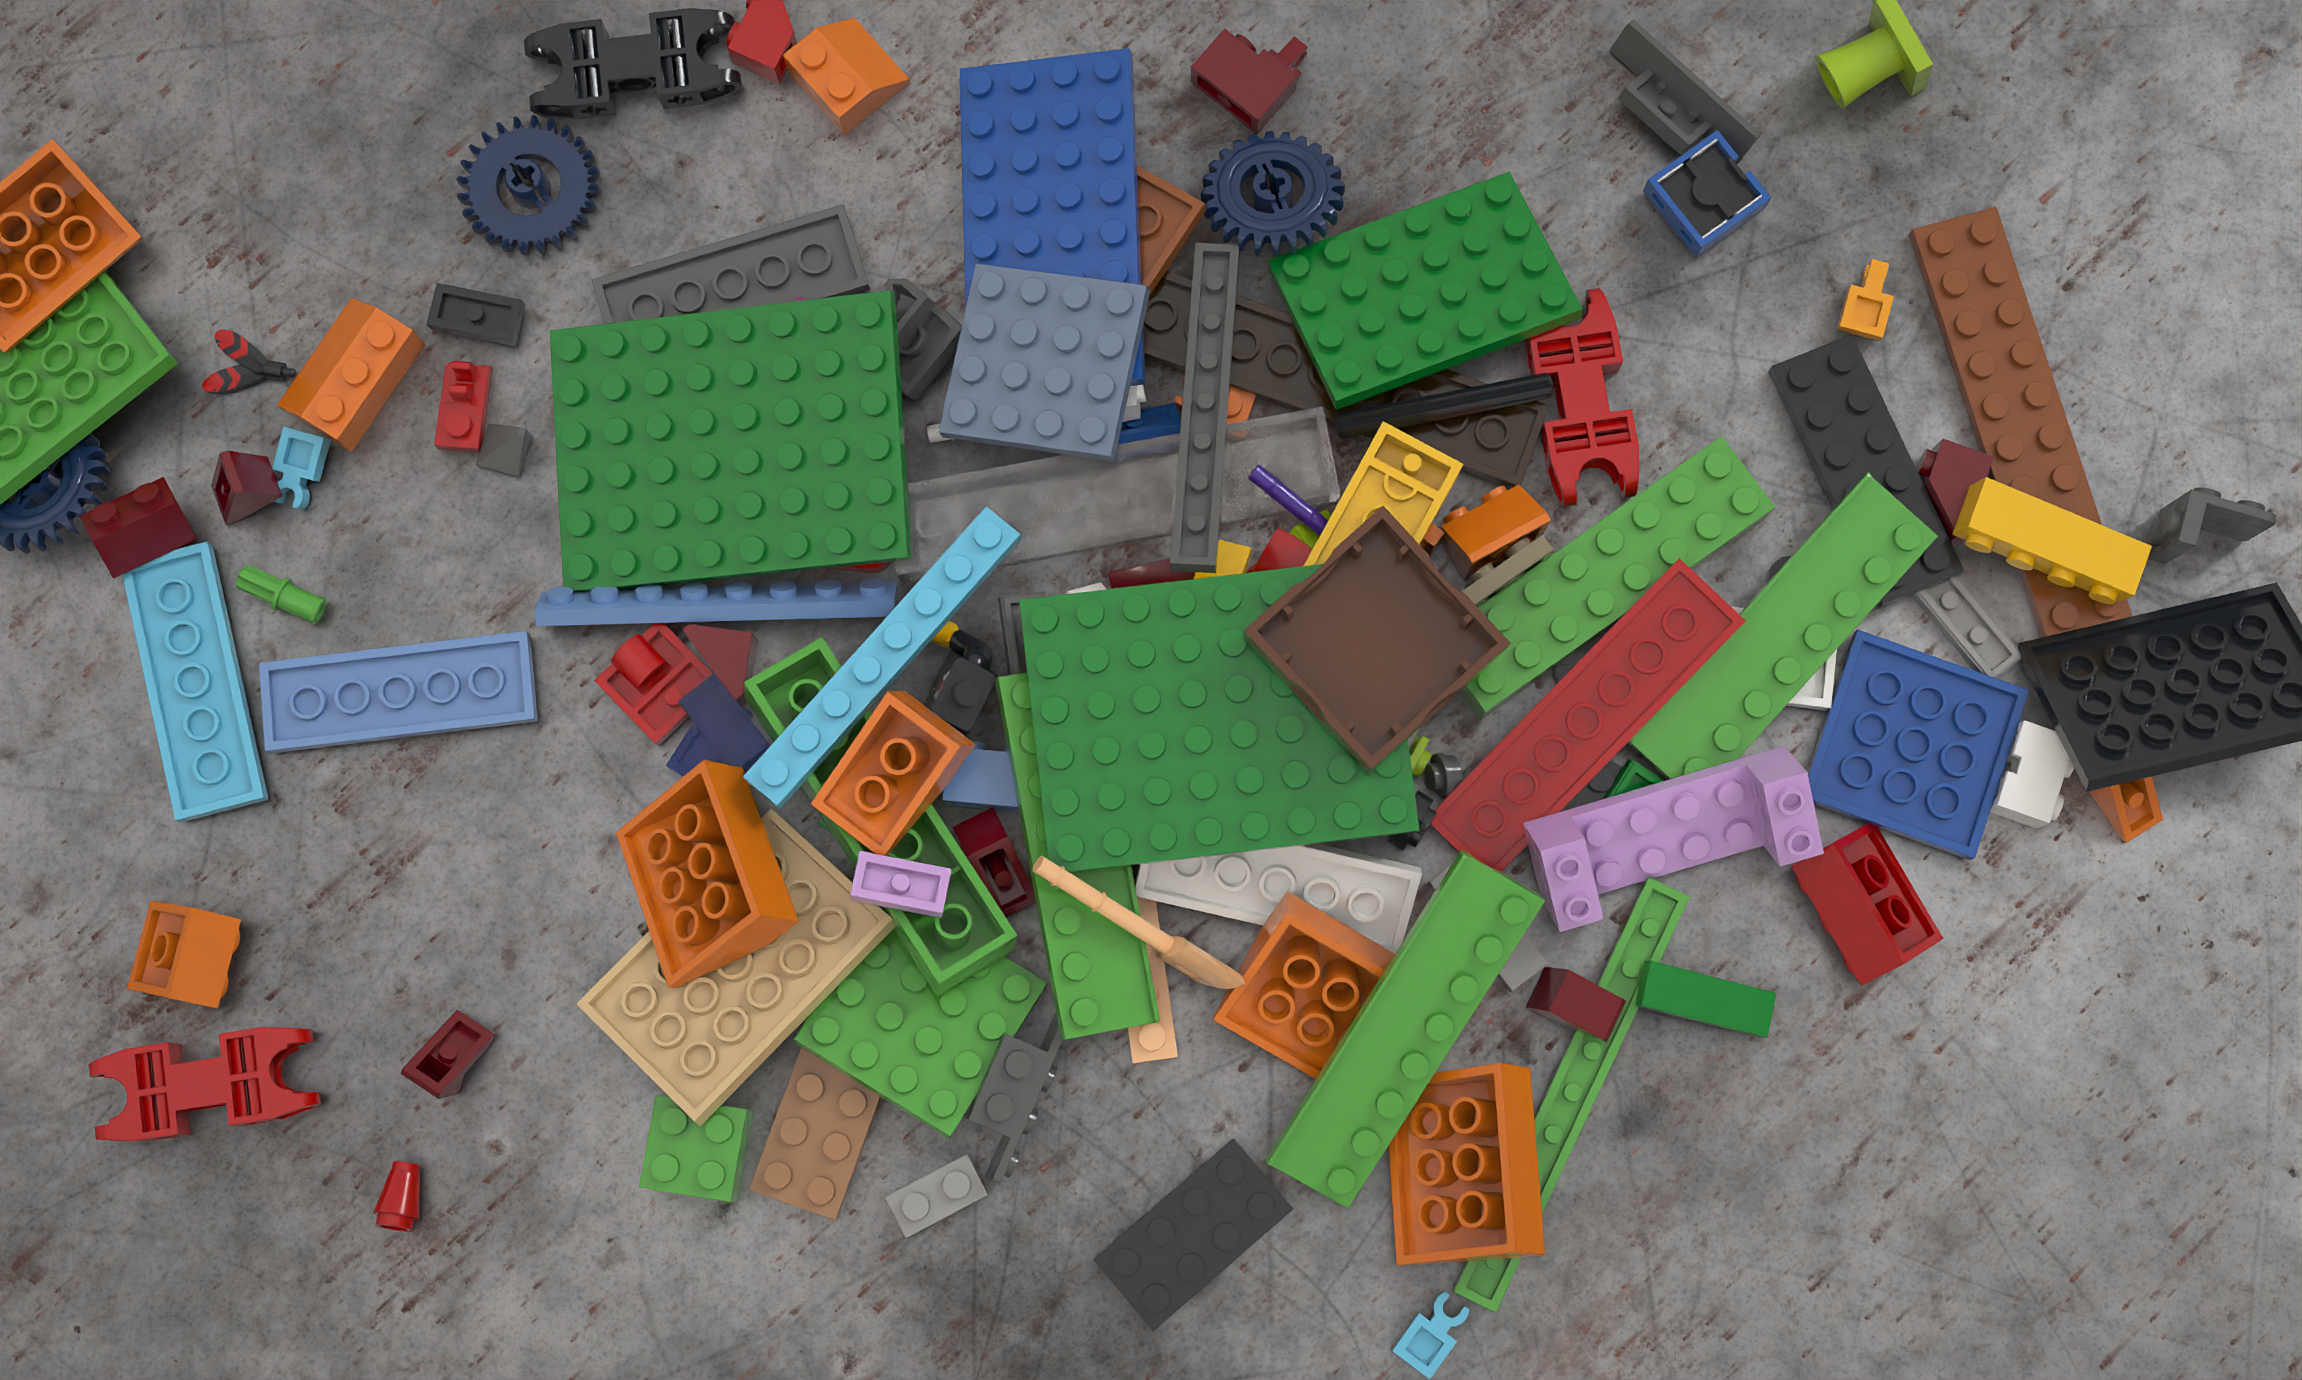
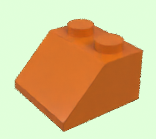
M854 17L815 28L783 54L790 76L844 136L910 83V79Z
M1519 484L1509 490L1504 485L1499 486L1481 498L1483 504L1470 511L1467 510L1466 506L1460 507L1442 519L1445 524L1440 529L1445 534L1441 544L1463 581L1469 579L1472 574L1491 562L1492 565H1495L1507 557L1506 551L1520 540L1528 537L1532 543L1542 536L1551 522L1549 515Z
M150 900L127 989L218 1009L220 999L225 995L228 988L229 979L227 972L231 957L240 943L239 927L241 919L192 907Z

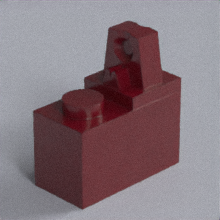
M1224 28L1191 66V83L1252 132L1258 134L1296 91V82L1301 77V72L1296 68L1307 56L1308 47L1294 36L1279 53H1276L1273 49L1269 52L1263 49L1257 54L1256 48L1246 37L1240 34L1234 36Z

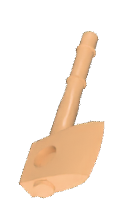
M1040 856L1035 862L1032 871L1049 881L1051 886H1057L1092 908V912L1100 913L1158 950V958L1196 982L1220 989H1232L1245 984L1243 976L1185 938L1168 935L1106 896L1105 892L1101 893L1066 871L1064 866L1060 867L1044 856Z

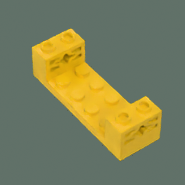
M1382 422L1304 566L1324 564L1333 550L1382 506L1393 515L1420 545L1458 479L1463 464L1399 429Z

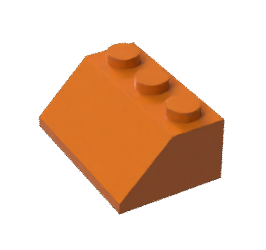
M351 298L277 406L347 451L352 452L425 344L411 328L377 307Z

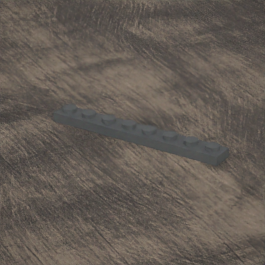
M1195 243L1170 571L1216 573L1240 256L1238 244Z

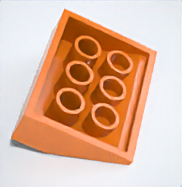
M53 139L0 182V349L6 354L143 239L94 181Z
M709 760L701 761L616 832L668 988H677L768 946L799 922L751 789L743 777L745 773L742 767Z
M1287 891L1261 928L1238 970V973L1243 976L1245 984L1227 990L1213 1016V1020L1316 1079L1395 953Z
M1496 1063L1436 1072L1388 1146L1396 1265L1499 1260L1545 1255L1530 1068Z

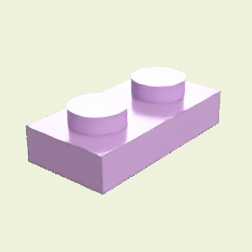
M859 851L850 900L942 918L951 869Z

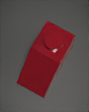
M1942 439L1932 450L1926 449L1924 451L1917 472L1923 476L1921 480L1953 548H1955L1964 541V539L1952 534L1969 487L1988 476L1994 457Z
M993 807L952 827L967 859L1005 917L1036 903L1034 889Z

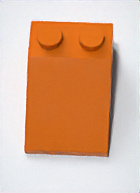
M887 691L817 793L811 805L875 854L888 856L950 783L976 744L906 691Z

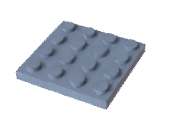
M976 264L938 432L943 438L1114 462L1150 295L1147 285Z

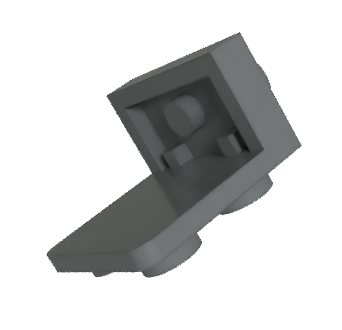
M2202 487L2194 488V490L2191 489L2162 508L2159 518L2154 519L2147 535V544L2152 545L2148 559L2167 564L2197 546L2200 530L2239 541H2248L2274 526L2277 515L2265 511V506L2255 501L2240 500L2234 502L2221 498V493L2213 489Z

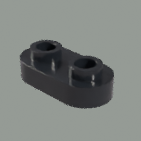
M1419 790L1415 794L1420 831L1391 835L1388 840L1389 843L1402 851L1407 844L1416 848L1437 813L1430 808L1434 799Z

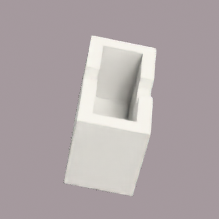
M2023 720L2018 724L2006 761L2010 763L2008 771L2005 773L2004 778L2001 777L1990 813L2038 829L2049 824L2051 820L2055 821L2058 818L2064 803V795L2059 794L2063 779L2071 776L2074 766L2056 731Z

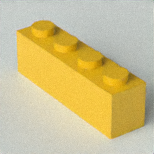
M1988 477L1970 485L1952 534L1966 540L1965 545L1970 549L1982 553L1993 551L2007 557L2006 562L2013 567L2023 570H2032L2034 568L2048 574L2047 579L2054 584L2063 587H2074L2075 585L2089 591L2088 596L2091 599L2110 605L2135 596L2152 546Z

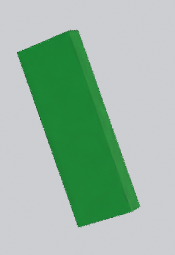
M1645 961L1636 1006L1761 1038H1768L1776 993L1654 961Z

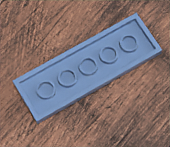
M527 631L259 663L265 751L270 754L538 722L531 637Z

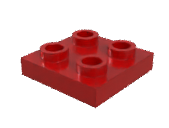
M654 623L642 635L637 634L627 640L612 656V664L594 680L657 746L723 685L711 670L664 623Z

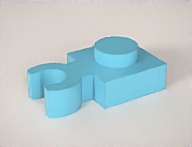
M283 426L272 467L273 470L284 472L282 480L277 482L282 497L273 502L284 504L287 492L292 489L295 494L292 507L305 510L310 501V493L306 486L307 480L320 482L331 439Z
M1445 1291L1438 1294L1434 1299L1432 1305L1433 1316L1430 1320L1417 1313L1391 1349L1392 1352L1428 1379L1432 1378L1457 1343L1455 1339L1447 1334L1450 1327L1462 1324L1469 1314V1309L1462 1306L1454 1317L1446 1316L1443 1312V1304L1450 1295Z

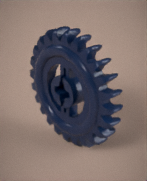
M531 115L529 127L525 129L520 119L514 116L513 131L509 132L501 122H497L498 138L495 139L486 132H481V136L487 146L485 149L472 144L469 145L471 153L477 160L476 162L461 160L462 167L471 176H458L456 180L461 187L470 191L459 193L457 198L464 205H472L470 208L464 209L462 214L467 220H478L472 225V229L476 234L489 231L485 236V240L489 245H494L502 239L501 247L504 252H510L518 244L521 255L528 254L531 245H535L538 252L543 254L546 251L547 242L551 241L556 248H561V236L563 234L571 239H575L577 234L573 226L575 224L580 226H587L589 224L583 212H592L597 209L596 203L588 198L596 196L601 192V188L597 184L590 183L600 176V171L594 166L587 168L593 163L595 155L590 150L582 153L585 148V141L581 136H578L575 141L571 142L572 130L568 125H565L563 130L557 134V124L553 118H549L545 128L541 129L538 118L535 115ZM528 158L545 160L559 172L561 187L555 201L550 198L551 184L540 165ZM514 167L525 180L528 179L533 183L541 198L547 203L546 206L539 200L530 186L527 187L522 183ZM504 173L505 184L516 202L525 208H539L541 213L525 216L513 213L503 205L500 200L499 184Z
M1266 131L1263 139H1260L1254 133L1249 135L1248 143H1244L1239 139L1233 141V151L1229 149L1219 151L1220 160L1211 161L1208 165L1209 173L1202 178L1204 189L1201 191L1200 197L1201 201L1206 205L1204 216L1206 219H1211L1212 231L1218 232L1220 227L1224 226L1223 241L1226 244L1230 242L1231 237L1238 234L1237 242L1240 252L1244 250L1245 245L1250 240L1254 241L1255 254L1258 257L1265 243H1270L1274 257L1279 255L1281 242H1286L1291 253L1296 254L1297 238L1299 237L1306 241L1307 246L1311 248L1313 246L1312 230L1319 232L1320 236L1325 238L1327 235L1325 220H1328L1331 225H1336L1338 219L1336 210L1341 211L1344 206L1342 196L1345 193V184L1341 181V169L1333 165L1334 157L1329 153L1322 154V146L1318 143L1307 146V137L1299 136L1295 140H1291L1290 132H1283L1279 138H1275L1273 131ZM1282 169H1287L1297 175L1304 184L1303 196L1294 207L1291 177ZM1256 172L1257 175L1253 180L1254 208H1252L1244 201L1240 191L1243 182L1252 173ZM1267 175L1269 178V189H1267Z
M93 434L87 435L19 489L12 504L9 498L0 504V544L8 551H14L15 543L19 550L28 554L30 553L28 545L30 540L38 549L46 551L47 546L44 541L47 535L57 544L63 545V539L60 537V529L62 527L75 535H79L73 519L75 517L80 518V515L87 513L84 509L85 504H94L96 506L102 504L91 491L98 488L108 490L107 484L96 476L100 473L105 475L110 473L109 468L101 461H98V459L106 460L107 454L99 447L100 442ZM59 460L62 463V478L54 472Z

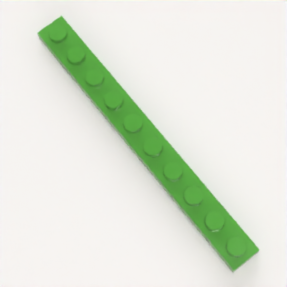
M1650 877L1644 882L1597 982L1598 986L1626 1001L1607 1043L1578 1030L1574 1031L1534 1116L1542 1213L1639 1006H1636L1644 962L1654 961L1660 963L1690 896ZM1522 1257L1468 1261L1465 1263L1452 1292L1496 1313Z

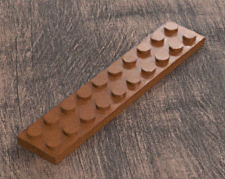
M1997 207L1912 229L1909 237L1979 451L1994 457L1988 478L2102 525ZM2018 568L2041 638L2132 616L2127 599L2112 605L2100 603L2091 599L2088 596L2089 591L2075 585L2074 587H2063L2054 584L2047 579L2048 574L2034 568L2032 570Z

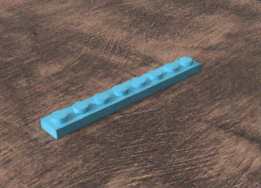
M986 506L743 776L744 779L780 810L1022 540L1021 534Z

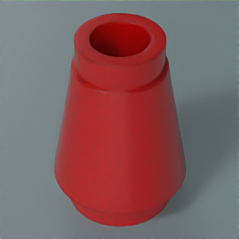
M393 1161L392 1168L389 1171L373 1214L377 1215L375 1226L402 1232H411L413 1230L414 1221H419L420 1165Z

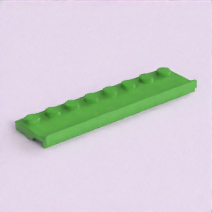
M1869 472L1866 473L1739 613L1746 622L1633 736L1628 744L1638 750L1668 780L1737 760L1933 543L1938 535L1880 485Z
M1020 673L998 677L995 679L1061 1040L1159 1022L1160 1017L1146 943L1100 913L1092 912V908L1057 886H1051L1049 881L1032 871L1035 862L1040 856L1048 859L1028 674ZM1131 866L1071 873L1101 893L1105 892L1106 896L1140 916Z
M1461 850L1265 1158L1266 1164L1279 1169L1335 1202L1349 1208L1545 902L1543 896L1501 871L1489 867L1465 850Z

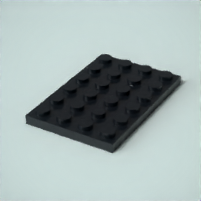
M2277 582L2024 641L2018 645L2022 655L2020 661L2086 792L2302 741V624Z

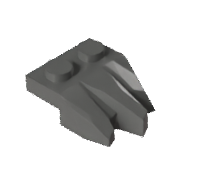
M888 279L885 284L886 291L891 290L895 294L901 391L916 402L956 353L962 324L908 279Z

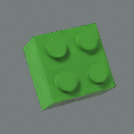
M656 1095L639 1188L726 1202H738L754 1111L721 1105L699 1126L670 1097Z

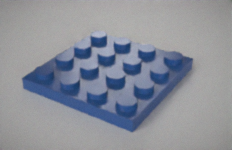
M1857 629L1853 633L1832 696L1831 709L1827 711L1807 771L1814 805L1867 824L1870 823L1878 828L1968 860L1975 859L2029 690Z

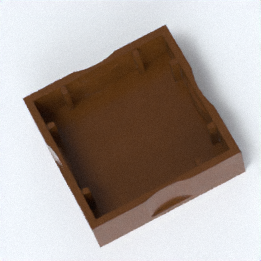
M1384 506L1380 507L1341 542L1315 573L1304 581L1292 586L1244 630L1243 638L1368 775L1496 660L1511 644L1466 594L1452 586L1440 574L1428 553Z

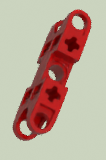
M1600 288L1586 290L1587 314L1583 315V320L1579 324L1574 326L1562 325L1524 340L1529 376L1548 373L1553 382L1559 420L1544 422L1540 431L1546 471L1555 495L1562 507L1576 505L1577 491L1575 482L1580 480V473L1588 468L1604 470L1611 477L1613 484L1618 483L1622 498L1634 497L1638 490L1639 444L1632 409L1610 412L1603 375L1618 373L1623 364V357L1616 321L1607 298Z
M258 1027L219 1034L221 1057L183 1063L181 1044L171 1042L128 1048L90 1062L88 1064L90 1078H113L125 1087L127 1093V1103L123 1111L116 1117L109 1119V1124L94 1127L96 1140L150 1142L191 1135L189 1112L223 1106L227 1107L228 1125L238 1127L285 1120L320 1106V1092L304 1093V1091H295L283 1082L281 1075L285 1059L291 1053L299 1051V1046L314 1042L312 1029Z

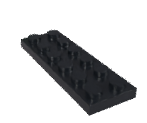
M1848 335L1771 366L1768 372L1832 508L1834 509L1857 482L1869 472L1880 485L1938 535L1933 543L1877 604L1878 607H1884L1921 590H1926L1951 578L1960 576L1964 572L1963 566L1853 335Z

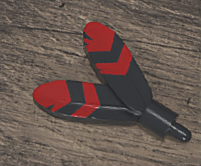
M220 329L214 334L217 346L240 365L212 373L204 380L202 388L210 394H227L254 385L266 378L284 380L286 376L295 377L297 372L293 368H287L286 363L267 360L257 348L236 332Z

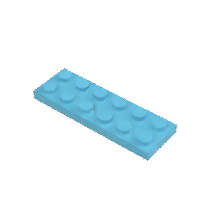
M203 542L179 548L122 574L175 821L182 823L269 800L213 545L209 542Z

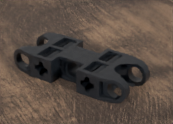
M687 8L649 13L651 34L609 39L602 19L563 23L536 31L524 39L525 55L532 59H548L549 64H557L562 67V70L556 81L544 86L545 90L535 92L529 96L530 111L546 118L579 120L616 115L615 94L657 89V96L663 109L702 105L731 96L741 89V74L733 69H719L718 65L708 64L703 61V55L710 46L719 43L720 38L728 37L735 19L731 14L720 10Z

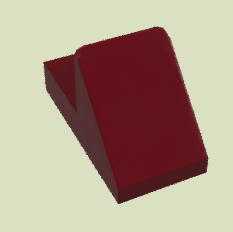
M456 1010L402 1068L401 1075L438 1099L457 1095L460 1091L464 1074L492 1044L494 1033Z

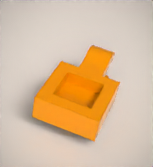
M1871 259L1870 265L1867 264L1865 267L1861 287L1852 284L1849 286L1837 326L1838 331L1878 342L1883 338L1894 298L1892 295L1881 293L1889 263Z

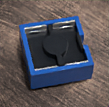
M1718 130L1649 178L1643 189L1645 195L1695 258L1702 255L1763 211L1771 200V196L1752 172L1748 171L1744 174L1736 164L1739 156Z

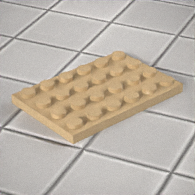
M772 808L761 819L799 922L768 946L677 988H668L650 932L648 931L576 1004L699 1126L736 1091L895 928L893 919L878 905L850 900L853 882Z

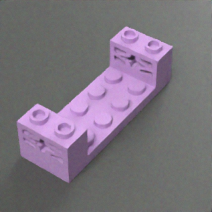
M1785 746L1523 823L1539 892L1545 899L1543 905L1559 932L1603 920L1599 894L1646 881L1648 877L1656 878L1760 846L1766 848L1780 867L1824 854L1808 773Z

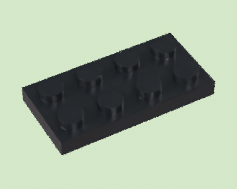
M1233 1138L1093 1260L1154 1331L1289 1214L1293 1208Z

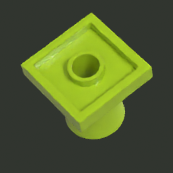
M1873 0L1869 26L1873 32L1841 47L1815 55V62L1820 76L1830 95L1841 109H1845L1862 94L1896 73L1910 97L1927 88L1933 63L1897 0Z

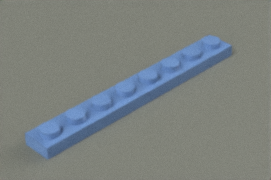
M869 578L860 583L841 584L838 580L826 579L807 585H797L793 581L784 580L774 582L770 586H752L747 582H733L725 587H707L702 583H690L681 588H662L660 585L655 584L618 590L616 587L598 586L591 591L573 592V589L569 587H554L546 592H541L534 613L536 626L887 617L897 606L898 589L897 582H886L880 578Z

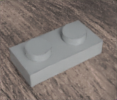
M966 1154L889 1194L885 1198L905 1238H909L989 1196L969 1154Z

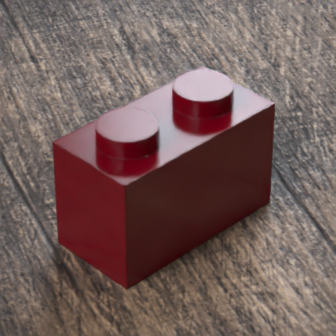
M164 477L151 483L143 484L130 493L108 503L100 504L93 510L80 515L95 548L113 579L196 540Z

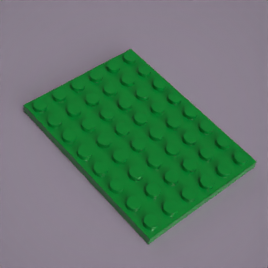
M891 290L550 330L563 587H569L573 589V592L591 591L598 586L626 589L642 585H666L912 560L895 294Z
M1323 564L1019 600L1049 860L1060 867L1064 866L1066 871L1072 873L1420 831L1408 739L1368 775L1243 638L1244 630L1292 586L1310 577Z

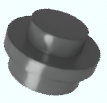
M1435 753L1431 756L1430 764H1427L1425 767V779L1431 791L1435 790L1440 798H1446L1462 782V771L1454 755L1446 756L1444 753Z

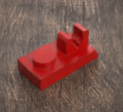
M464 361L447 362V365H445L434 442L437 449L480 453L484 440L493 370L491 366L474 365L472 362Z

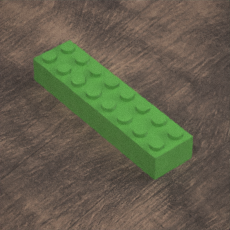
M1721 436L1478 607L1511 643L1496 660L1459 692L1480 721L1546 675L1554 667H1557L1611 629L1679 558L1692 570L1696 569L1765 520L1775 509V505L1724 438Z
M822 637L744 682L745 700L773 743L841 668V665ZM870 709L801 785L811 802L872 715ZM931 804L888 856L951 869L942 918L883 906L879 907L893 919L894 931L938 997L1014 950L1018 935ZM816 809L855 870L859 851L875 854Z

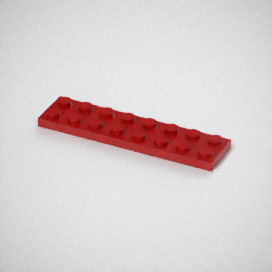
M1679 558L1434 810L1437 813L1430 824L1459 852L1465 850L1489 867L1502 872L1528 845L1523 823L1560 812L1746 620Z

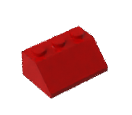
M1870 823L1824 847V854L1801 860L1791 866L1797 875L1800 888L1809 896L1818 911L1822 926L1832 935L1843 954L1846 967L1856 976L1861 986L1900 967L1944 939L1879 828Z

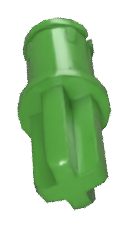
M246 565L241 569L236 580V587L239 590L270 603L272 610L278 611L283 609L309 621L313 625L319 622L327 606L326 598L316 596L292 585V579L286 577L281 580L251 565Z

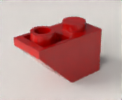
M747 0V11L741 23L735 22L727 37L726 44L733 64L780 85L788 70L783 54L797 44L783 0Z

